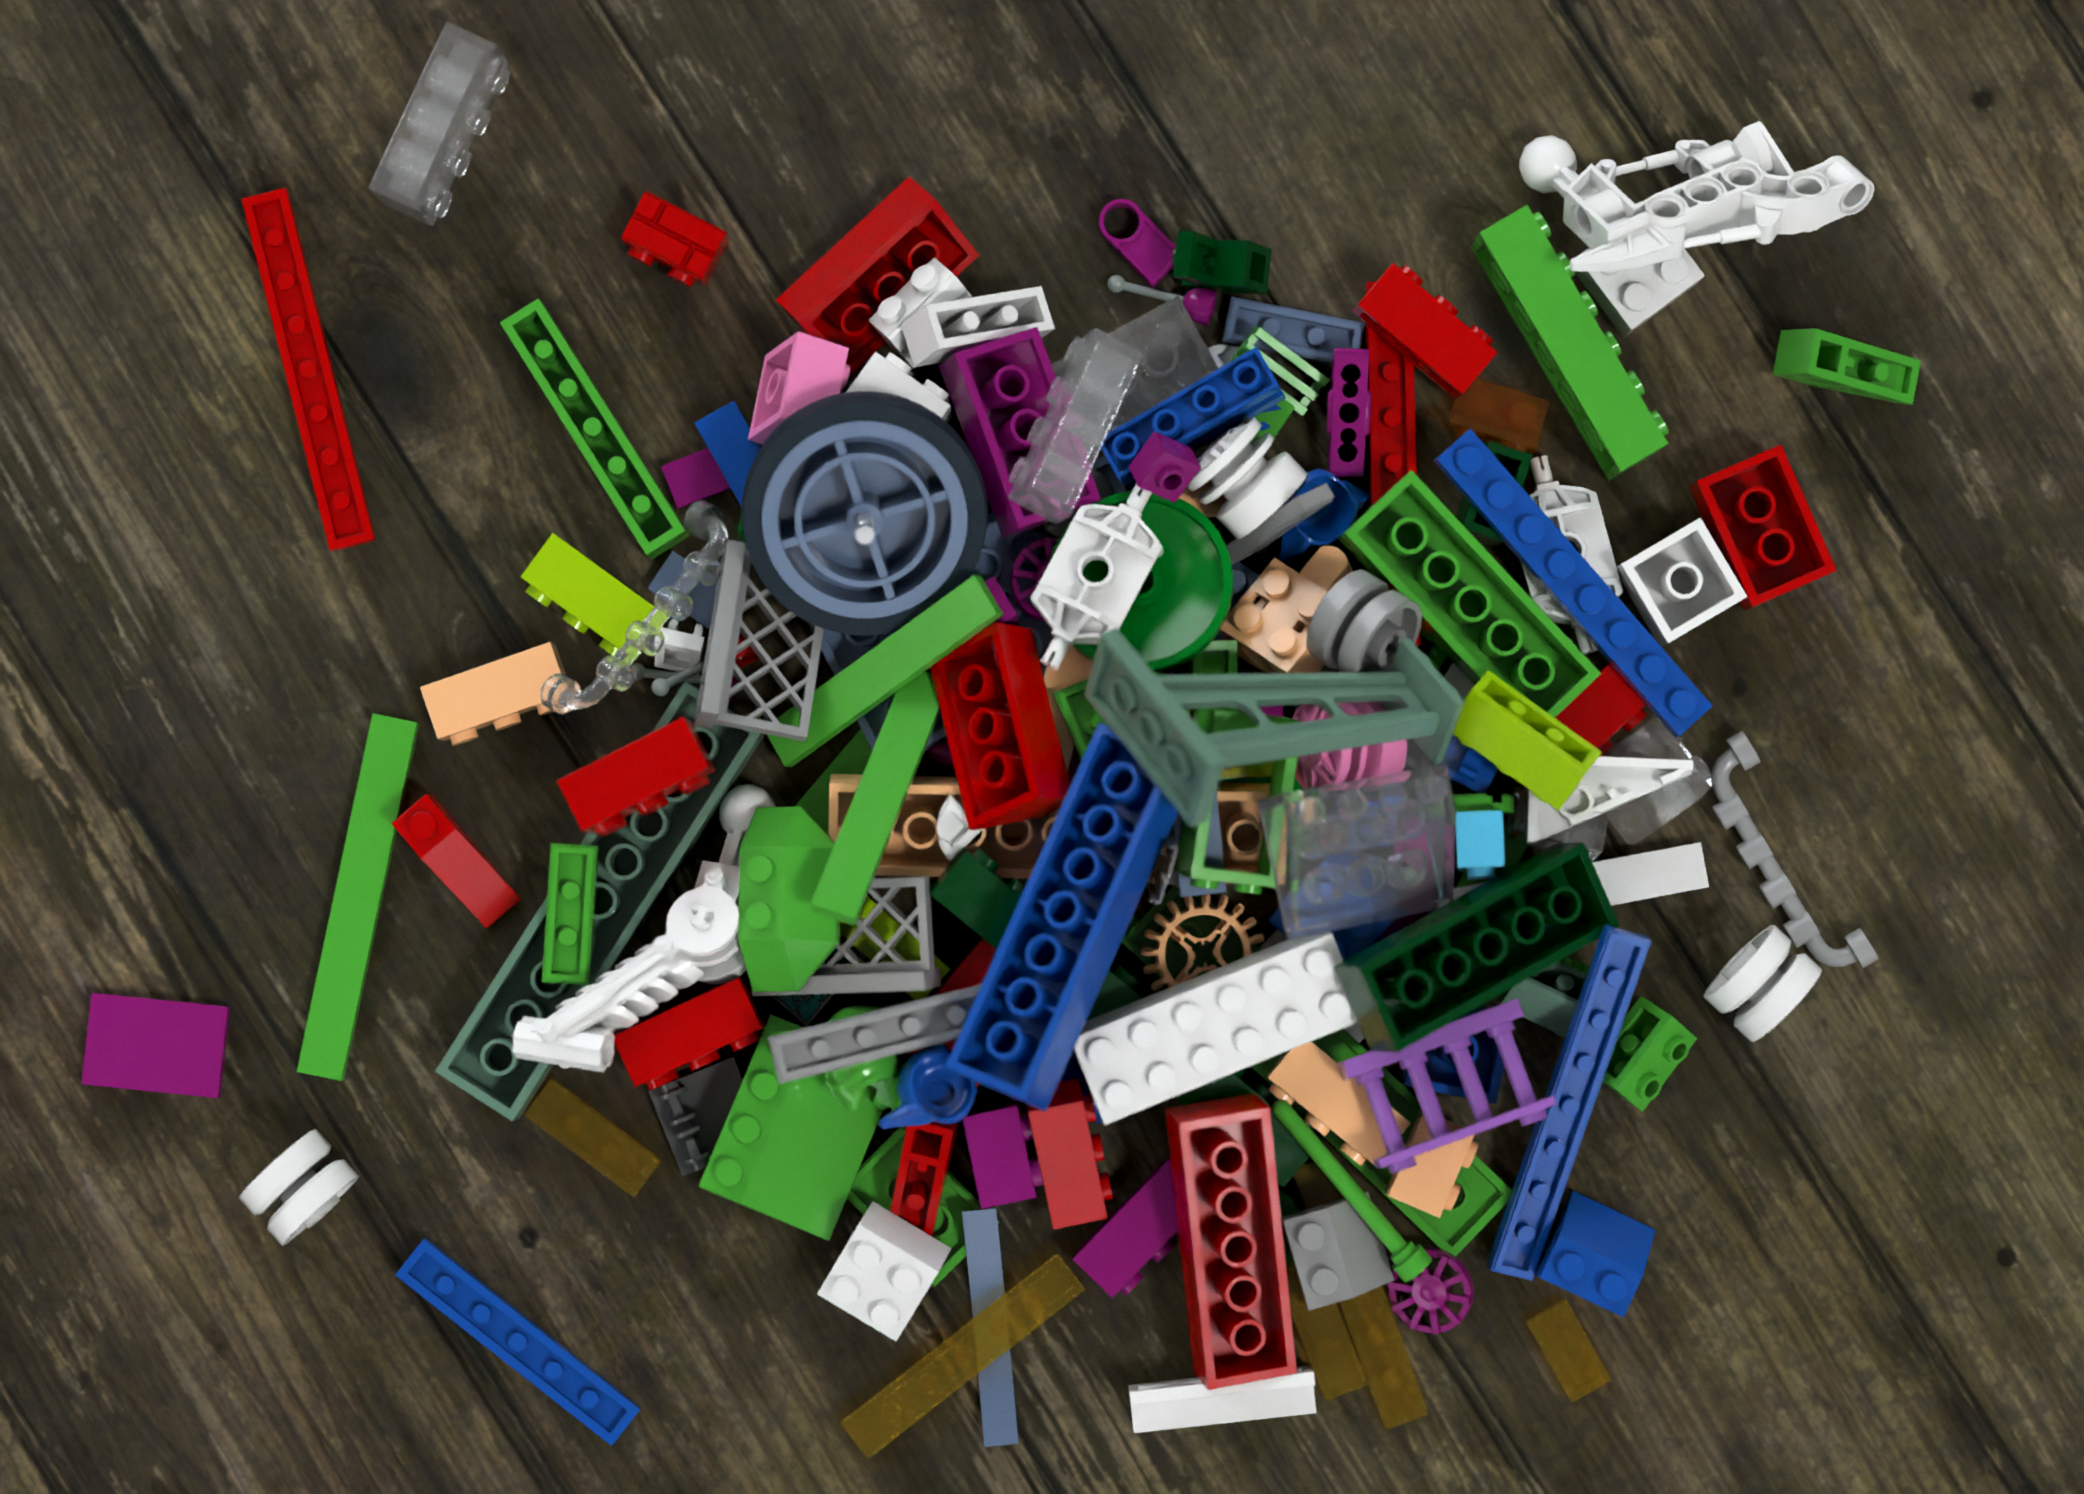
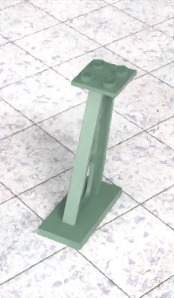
M1117 628L1100 635L1084 694L1086 699L1191 828L1207 821L1224 768L1412 739L1434 765L1442 763L1465 704L1458 691L1448 684L1431 664L1430 659L1424 653H1421L1409 638L1401 640L1390 672L1155 675ZM1380 701L1387 711L1352 716L1344 713L1336 703ZM1314 704L1322 707L1331 718L1280 725L1271 722L1258 706ZM1237 708L1245 712L1257 727L1204 734L1184 709Z

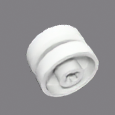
M1770 925L1762 930L1748 944L1741 948L1728 961L1704 994V998L1720 1013L1731 1012L1742 1005L1736 1013L1734 1027L1750 1042H1755L1762 1038L1781 1022L1814 986L1822 971L1815 962L1803 953L1793 955L1785 960L1790 951L1791 940L1775 925Z
M317 1129L308 1132L283 1152L239 1196V1199L254 1215L266 1213L280 1201L284 1203L271 1216L267 1226V1230L282 1246L322 1219L359 1178V1175L344 1159L333 1161L320 1172H315L328 1157L331 1145Z

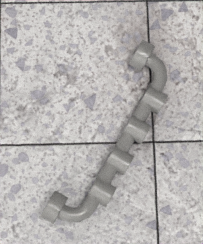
M1743 731L1726 740L1730 749L1717 758L1712 768L1711 784L1715 795L1720 801L1712 806L1725 830L1735 826L1743 842L1735 847L1749 870L1758 865L1767 881L1760 884L1759 887L1770 906L1774 909L1782 905L1790 920L1783 924V928L1796 948L1805 944L1817 961L1831 967H1844L1857 961L1863 969L1877 961L1878 956L1860 928L1843 937L1847 946L1841 949H1833L1823 940L1817 926L1804 908L1792 884L1780 868L1771 849L1758 831L1746 807L1730 783L1729 776L1735 766L1740 765L1746 771L1761 762Z

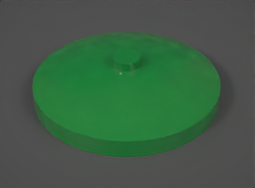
M1132 491L1108 496L1094 504L1119 507L1120 503L1125 505ZM1152 493L1141 513V520L1163 546L1164 553L1161 558L1157 557L1119 632L1152 672L1160 673L1190 661L1199 655L1217 636L1231 606L1233 571L1224 540L1213 523L1202 512L1182 499H1178L1176 503H1173ZM1071 522L1068 524V526L1064 529V531H1063L1062 534L1060 535V537H1059V539H1058V541H1057V543H1056V545H1055V547H1054V549H1053V552H1052L1050 561H1051L1052 557L1054 556V554H1055V552H1056V550H1057L1059 544L1061 543V541H1062V539H1063V537H1064L1066 531L1068 530V528H1069ZM1100 560L1091 561L1084 567L1083 576L1089 582H1100L1107 577L1109 566ZM1073 644L1076 651L1091 662L1094 661L1098 645Z

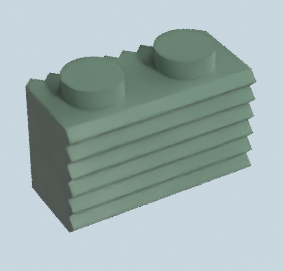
M1560 961L1503 992L1499 1005L1518 998L1524 1014L1521 1018L1528 1019L1561 1037H1565L1584 985L1586 974L1584 971L1578 972L1575 967L1569 968L1567 963L1561 965Z

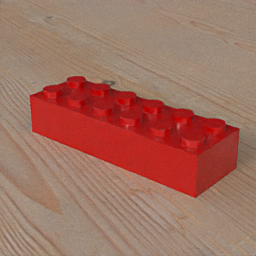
M1255 1093L1165 1108L1193 1372L1207 1390L1297 1374L1270 1107Z

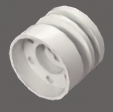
M1252 416L1238 426L1226 430L1200 454L1197 461L1201 469L1187 486L1190 491H1194L1207 481H1210L1209 485L1201 493L1199 500L1206 505L1222 495L1227 499L1221 506L1216 518L1238 540L1247 536L1276 512L1299 488L1307 476L1306 471L1288 452H1282L1268 461L1263 457L1274 441V437L1270 433H1266L1252 444L1250 443L1262 426Z

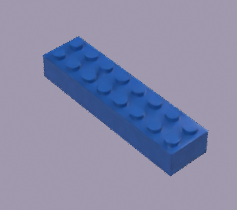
M1099 722L945 1066L969 1080L1046 1112L1178 814L1177 809L1108 725Z

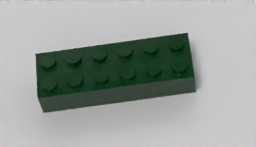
M1584 842L1559 843L1552 845L1334 966V969L1371 1051L1398 1053L1597 940L1601 936L1604 924L1616 928L1620 927Z

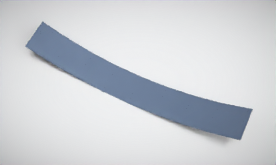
M996 1208L962 1211L984 1447L1019 1444Z

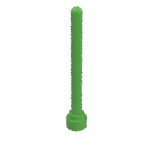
M1281 1099L1274 1102L1272 1106L1273 1114L1392 1253L1390 1256L1394 1263L1392 1269L1403 1282H1409L1424 1271L1432 1262V1257L1421 1244L1415 1245L1411 1240L1406 1242L1286 1100Z

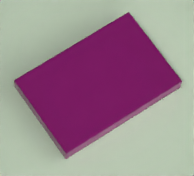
M91 993L81 1084L221 1098L231 1006Z

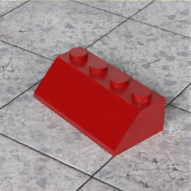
M908 177L785 290L776 301L803 333L848 347L846 364L850 365L851 375L886 343L868 320L878 311L882 301L894 296L911 280V276L917 268L926 265L935 257L957 277L980 255L937 200L911 177Z
M996 622L981 630L930 667L969 830H979L1044 816L1061 808L1070 788L1032 629Z

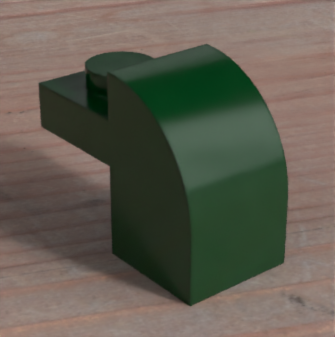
M1178 231L1177 244L1172 256L1174 266L1173 277L1181 279L1182 286L1193 289L1203 287L1231 294H1267L1272 249L1249 240H1215L1195 231Z

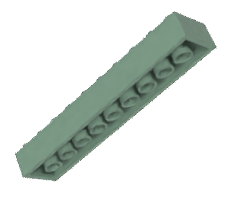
M684 681L652 732L682 717L692 721L694 725L699 690ZM727 708V713L735 714ZM716 724L713 725L712 729L694 726L716 769L715 772L707 775L711 783L688 795H685V793L681 794L680 790L666 796L669 804L649 815H639L638 811L624 817L628 825L610 835L602 837V835L597 836L596 833L586 834L580 845L599 846L590 985L596 984V978L606 972L615 970V965L620 963L719 808L725 794L730 791L765 734ZM547 897L435 1070L437 1074L511 1121L520 1119L554 1064L516 1058L512 1051L513 1033L517 1022H520L523 1016L546 1019L557 1011L555 1007L566 999L575 998V993L587 986L542 982Z

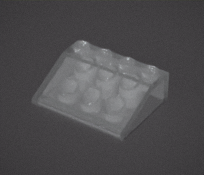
M1446 764L1293 791L1258 801L1287 940L1434 911L1453 901L1456 808Z

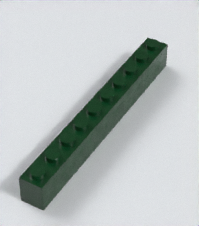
M964 847L930 886V894L995 949H998L1025 889V885L1015 877L1008 883L995 873L1000 865L982 849L978 848L973 854ZM1119 966L1115 971L1109 968L1086 1021L1145 998L1144 995L1136 990L1141 982L1122 966ZM1245 1069L1175 1096L1183 1105L1255 1093L1270 1107L1277 1182L1282 1187L1289 1182L1310 1157L1273 1114L1272 1106L1279 1099L1268 1091L1269 1088L1263 1083L1259 1082L1253 1087L1241 1076L1246 1071ZM1298 1113V1115L1303 1119V1121H1304V1122L1309 1126V1128L1313 1131L1315 1128L1312 1127L1309 1123H1307V1122L1304 1120V1117H1302V1116Z

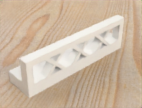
M1311 1365L1298 1366L1297 1374L1207 1390L1199 1378L1128 1385L1134 1433L1317 1413L1314 1394L1315 1377Z

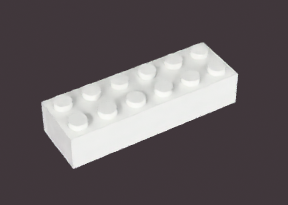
M1324 925L1086 1021L1073 1050L1105 1125L1357 1023L1358 1020L1334 969V966L1343 962L1332 932Z

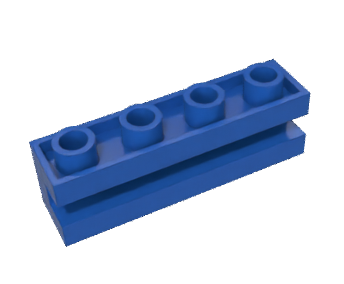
M1255 347L1096 441L1117 478L1128 491L1136 485L1129 465L1154 431L1190 447L1195 452L1214 441L1226 430L1238 426L1251 416L1259 415L1283 401L1286 397L1260 351Z

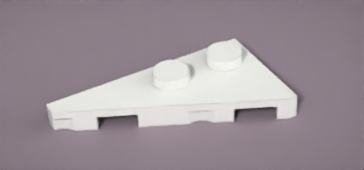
M1599 756L1580 785L1559 811L1550 804L1539 800L1528 789L1526 844H1536L1691 775L1693 760Z

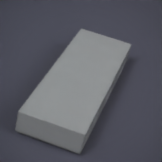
M1325 483L1297 496L1274 512L1247 536L1239 540L1235 539L1226 545L1231 565L1256 554L1332 502L1335 496L1328 484Z

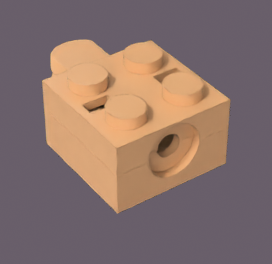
M1322 546L1314 553L1299 573L1274 557L1227 615L1220 629L1224 640H1237V655L1265 674L1319 673L1324 664L1310 655L1306 647L1307 631L1312 617L1324 596L1335 583L1348 573L1353 572L1346 555L1339 548Z

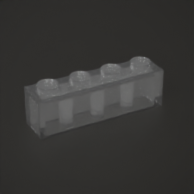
M1096 327L1082 338L1076 336L1064 356V361L1069 363L1063 378L1058 376L1047 393L1046 401L1051 403L1044 418L1040 416L1035 421L1029 432L1027 441L1032 443L1027 457H1021L1010 474L1009 482L1014 485L1008 499L1055 524L1072 514L1143 353Z

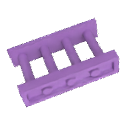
M1518 998L1450 1022L1398 1053L1370 1051L1338 1063L1343 1080L1355 1077L1358 1086L1363 1084L1388 1152L1385 1156L1373 1159L1376 1169L1388 1166L1390 1174L1417 1165L1414 1158L1416 1155L1519 1119L1522 1127L1548 1118L1545 1109L1557 1105L1554 1096H1549L1536 1100L1511 1032L1515 1029L1512 1020L1524 1016ZM1484 1030L1487 1031L1489 1038L1494 1037L1519 1105L1515 1109L1495 1116L1491 1112L1468 1046L1472 1045L1469 1036ZM1443 1046L1445 1054H1451L1476 1122L1449 1132L1424 1064L1425 1061H1428L1425 1052ZM1398 1061L1402 1070L1407 1069L1432 1139L1407 1148L1403 1142L1380 1079L1384 1077L1381 1067Z

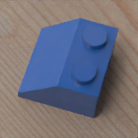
M1571 1190L1543 1250L1535 1275L1624 1318L1644 1275L1656 1230Z

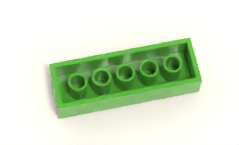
M1528 205L1479 232L1470 249L1604 476L1609 481L1656 454L1669 444L1664 437L1669 434V431L1660 414L1656 410L1650 412L1641 398L1645 394V390L1637 375L1632 370L1626 372L1619 361L1618 356L1622 352L1610 331L1603 333L1594 317L1598 315V310L1593 300L1586 291L1579 293L1571 277L1575 275V272L1570 269V261L1562 251L1557 254L1547 239L1551 236L1547 222L1539 212L1533 214Z
M1412 470L1395 483L1337 538L1368 572L1387 583L1389 590L1401 592L1419 604L1422 611L1421 629L1474 685L1489 670L1555 718L1601 674Z

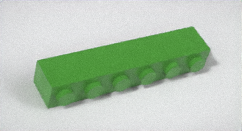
M536 299L501 321L500 324L645 554L652 560L689 537L690 535L540 299Z

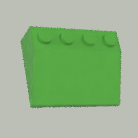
M770 1014L699 1187L707 1192L830 1241L883 1110L872 1103L877 1089L872 1085L866 1087L860 1109L846 1110L830 1092L828 1085L825 1083V1073L779 1084L767 1037L803 1029V1027Z

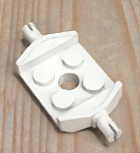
M1543 455L1540 459L1538 457L1532 458L1530 466L1536 487L1534 488L1535 492L1530 497L1568 541L1573 542L1577 546L1582 557L1619 598L1623 594V589L1597 493L1584 487L1559 485V481H1553L1548 456ZM1521 562L1531 599L1553 622L1571 625L1572 628H1575L1579 648L1584 655L1588 654V652L1599 651Z
M1135 483L1136 485L1125 505L1120 503L1119 507L1090 504L1079 507L1030 598L1032 605L1052 629L1051 633L1054 638L1040 662L1047 667L1050 665L1053 670L1058 671L1069 646H1073L1074 643L1098 645L1102 633L1114 628L1120 629L1157 557L1161 558L1164 553L1163 546L1141 520V513L1152 493L1140 488L1137 483ZM1100 560L1109 566V573L1100 582H1089L1083 576L1084 567L1091 561Z

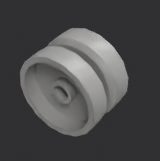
M1360 569L1348 573L1335 583L1324 596L1310 622L1307 631L1306 647L1313 658L1329 668L1339 669L1340 673L1390 672L1401 640L1409 638L1415 645L1421 629L1422 611L1418 603L1401 592L1389 590L1387 583L1370 572Z

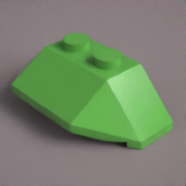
M801 806L756 807L740 847L738 941L753 992H800L807 984V980L822 965L839 943L840 920L813 912L810 909L811 901L835 843Z

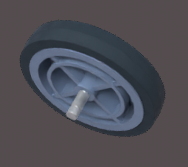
M857 391L841 393L812 402L789 416L772 432L759 450L748 472L743 490L741 521L743 536L753 566L763 584L784 607L805 621L826 630L850 635H880L896 632L970 578L977 565L985 541L988 524V504L983 478L976 461L967 445L946 421L926 407L909 399L881 392Z

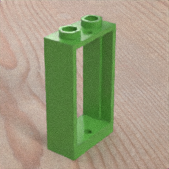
M1220 708L1199 709L1197 726L1204 734L1257 727L1252 719L1243 711ZM1265 714L1271 722L1280 725L1303 722L1288 717ZM1298 757L1274 760L1258 871L1204 865L1212 812L1211 806L1207 821L1191 828L1183 818L1176 872L1190 877L1191 886L1218 889L1219 881L1234 883L1233 890L1251 894H1261L1262 886L1278 888Z

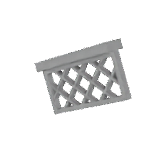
M728 539L721 555L693 726L712 729L713 725L716 724L805 742L808 735L824 629L811 624L813 627L812 635L798 644L784 625L797 615L789 611L780 618L765 600L766 597L771 595V592L767 588L759 592L749 578L750 566L753 563L746 549V543ZM747 590L752 596V598L745 602ZM758 604L771 624L753 635L743 622L742 615L744 611ZM776 629L790 647V650L772 661L758 640ZM739 633L745 638V641L738 644ZM810 645V652L808 657L806 653L803 651V649ZM751 646L765 666L746 678L735 663V658L738 653ZM796 655L807 671L806 677L791 686L777 666ZM770 672L784 692L765 704L751 683ZM732 676L739 682L731 687ZM804 688L801 700L796 692ZM742 689L745 690L758 708L746 717L727 713L729 698ZM789 698L800 713L798 727L779 723L770 709ZM763 715L766 720H760L756 718Z
M929 876L874 878L869 893L879 903L865 919L859 915L856 922L858 925L857 929L845 943L839 939V943L835 947L838 950L827 964H822L814 972L800 992H753L752 990V996L920 991L941 987L940 968H935ZM902 887H916L917 907L907 918L891 900ZM877 888H890V889H889V891L884 895V894H883L882 892H880ZM884 908L902 924L888 942L870 926ZM917 919L919 928L914 924ZM907 930L919 941L920 960L907 961L893 948ZM864 932L881 948L871 962H863L850 950ZM887 954L894 960L881 962ZM845 956L851 963H839V961Z

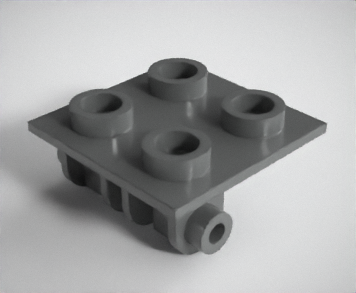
M734 1057L648 1091L682 1176L706 1168L743 1081Z

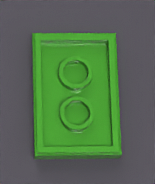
M899 1127L858 1170L847 1199L863 1215L872 1201L889 1211L891 1209L906 1127ZM948 1170L933 1237L949 1246L951 1250L932 1282L934 1287L966 1256L962 1211L981 1210L980 1201L950 1170Z

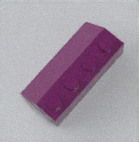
M1038 327L954 353L939 365L968 447L982 475L986 495L1002 538L1073 513L1080 506L1101 501Z

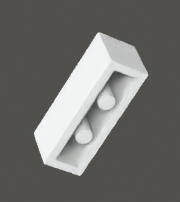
M1042 286L925 305L901 324L914 367L943 363L954 353L1034 327H1038L1041 338L1055 329Z

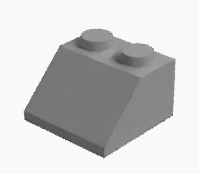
M1364 1192L1370 1198L1369 1192ZM1345 1198L1281 1216L1282 1227L1304 1303L1309 1311L1354 1298L1394 1281L1383 1242Z

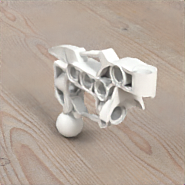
M1760 121L1744 127L1733 142L1724 140L1710 146L1704 140H1680L1676 143L1675 150L1647 156L1641 161L1617 167L1615 161L1603 159L1595 166L1591 163L1580 175L1576 173L1577 160L1572 147L1565 140L1553 135L1535 138L1525 146L1519 160L1521 176L1530 188L1543 194L1558 192L1564 198L1563 223L1591 249L1571 259L1570 269L1578 272L1625 270L1667 260H1679L1683 256V249L1718 242L1726 244L1755 238L1760 244H1770L1777 234L1793 235L1801 232L1816 231L1847 215L1856 214L1868 205L1874 194V184L1843 156H1832L1820 164L1794 173ZM1672 164L1683 174L1688 173L1690 180L1658 192L1636 204L1615 185V177L1618 175L1642 169L1648 171Z

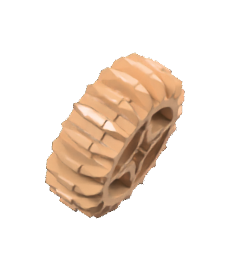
M1210 894L1201 895V906H1194L1192 896L1183 897L1186 909L1179 911L1173 901L1168 902L1166 906L1173 915L1170 920L1167 921L1159 913L1153 916V920L1163 926L1160 934L1149 929L1144 933L1145 937L1157 940L1155 948L1144 947L1141 949L1143 956H1155L1156 964H1149L1143 967L1144 973L1152 974L1158 971L1161 976L1150 987L1153 991L1161 989L1165 984L1170 988L1196 977L1202 971L1217 969L1214 964L1207 966L1203 962V967L1196 966L1188 974L1189 969L1194 964L1193 961L1196 954L1191 950L1192 947L1184 941V938H1187L1193 944L1200 941L1201 945L1204 946V941L1211 942L1219 934L1218 939L1213 944L1214 947L1211 954L1221 966L1227 964L1220 953L1221 945L1232 929L1237 934L1241 944V958L1256 953L1252 952L1251 944L1263 942L1264 936L1263 934H1255L1249 937L1246 930L1252 928L1257 923L1256 919L1251 917L1241 924L1237 918L1243 913L1244 906L1237 904L1231 913L1226 912L1224 909L1228 903V896L1225 895L1219 897L1216 907L1210 906ZM1197 915H1210L1221 919L1215 929L1202 938L1192 936L1179 926L1182 921ZM1169 936L1185 949L1187 955L1186 963L1175 979L1169 973L1165 961V948Z

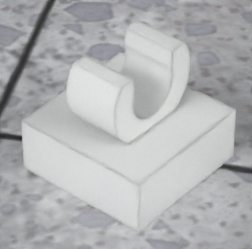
M676 618L669 622L668 628L660 627L656 639L654 667L680 673L702 662L705 637H702V625L696 624L693 634L678 631L679 619Z

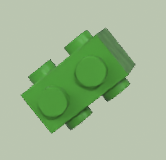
M1640 996L1624 1018L1602 1083L1612 1092L1643 1112L1651 1100L1659 1094L1662 1085L1677 1065L1686 1058L1689 1049L1697 1038L1673 1016Z

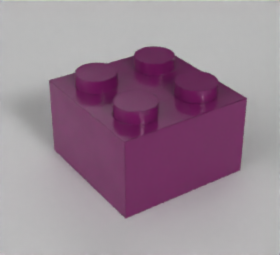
M1018 1102L968 1112L966 1117L963 1118L981 1209L1036 1198V1186L1043 1185L1038 1156L1029 1157L1026 1141L1034 1139L1028 1110L1020 1111Z

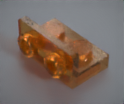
M1476 378L1456 400L1454 399L1445 428L1455 431L1454 438L1456 439L1471 429L1480 440L1492 441L1533 455L1538 449V439L1550 401Z

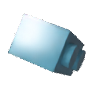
M1502 810L1455 812L1458 872H1467V880H1491L1495 878V871H1504L1505 867Z

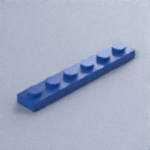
M424 1238L395 1274L415 1292L612 1446L642 1408L428 1238Z

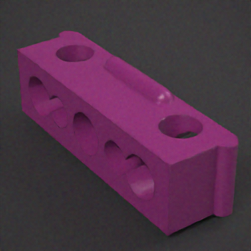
M1334 348V351H1332L1331 390L1328 392L1326 431L1329 434L1327 470L1335 476H1364L1365 436L1370 433L1371 392L1367 390L1369 349ZM1347 364H1355L1359 369L1357 378L1352 381L1356 386V390L1351 396H1344L1342 392L1343 386L1347 382L1341 377V372ZM1345 403H1353L1357 408V414L1351 421H1343L1339 416V410ZM1345 428H1351L1354 432V436L1349 442L1355 447V455L1349 461H1342L1337 453L1338 448L1344 444L1340 435Z

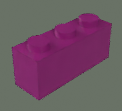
M1168 1157L1072 1255V1260L1111 1298L1119 1291L1126 1296L1144 1277L1139 1270L1151 1258L1158 1263L1176 1244L1171 1239L1178 1231L1171 1160Z

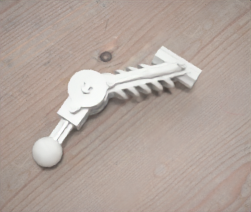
M754 784L738 785L725 794L720 803L719 820L722 828L727 832L719 863L702 861L694 889L682 894L673 903L668 912L666 933L658 936L652 944L645 945L634 953L636 957L624 959L615 965L616 970L606 972L596 978V984L587 985L577 991L575 998L566 999L555 1007L557 1011L546 1019L523 1016L522 1020L517 1022L513 1033L512 1052L516 1058L555 1064L564 1069L573 1067L604 1073L605 1069L611 1065L614 1056L615 1036L613 1033L615 1031L627 1029L639 1021L638 1016L650 1014L659 1007L658 1003L666 1002L678 995L677 989L687 988L697 981L707 984H725L740 977L747 970L738 941L740 847L756 807H776L770 794Z

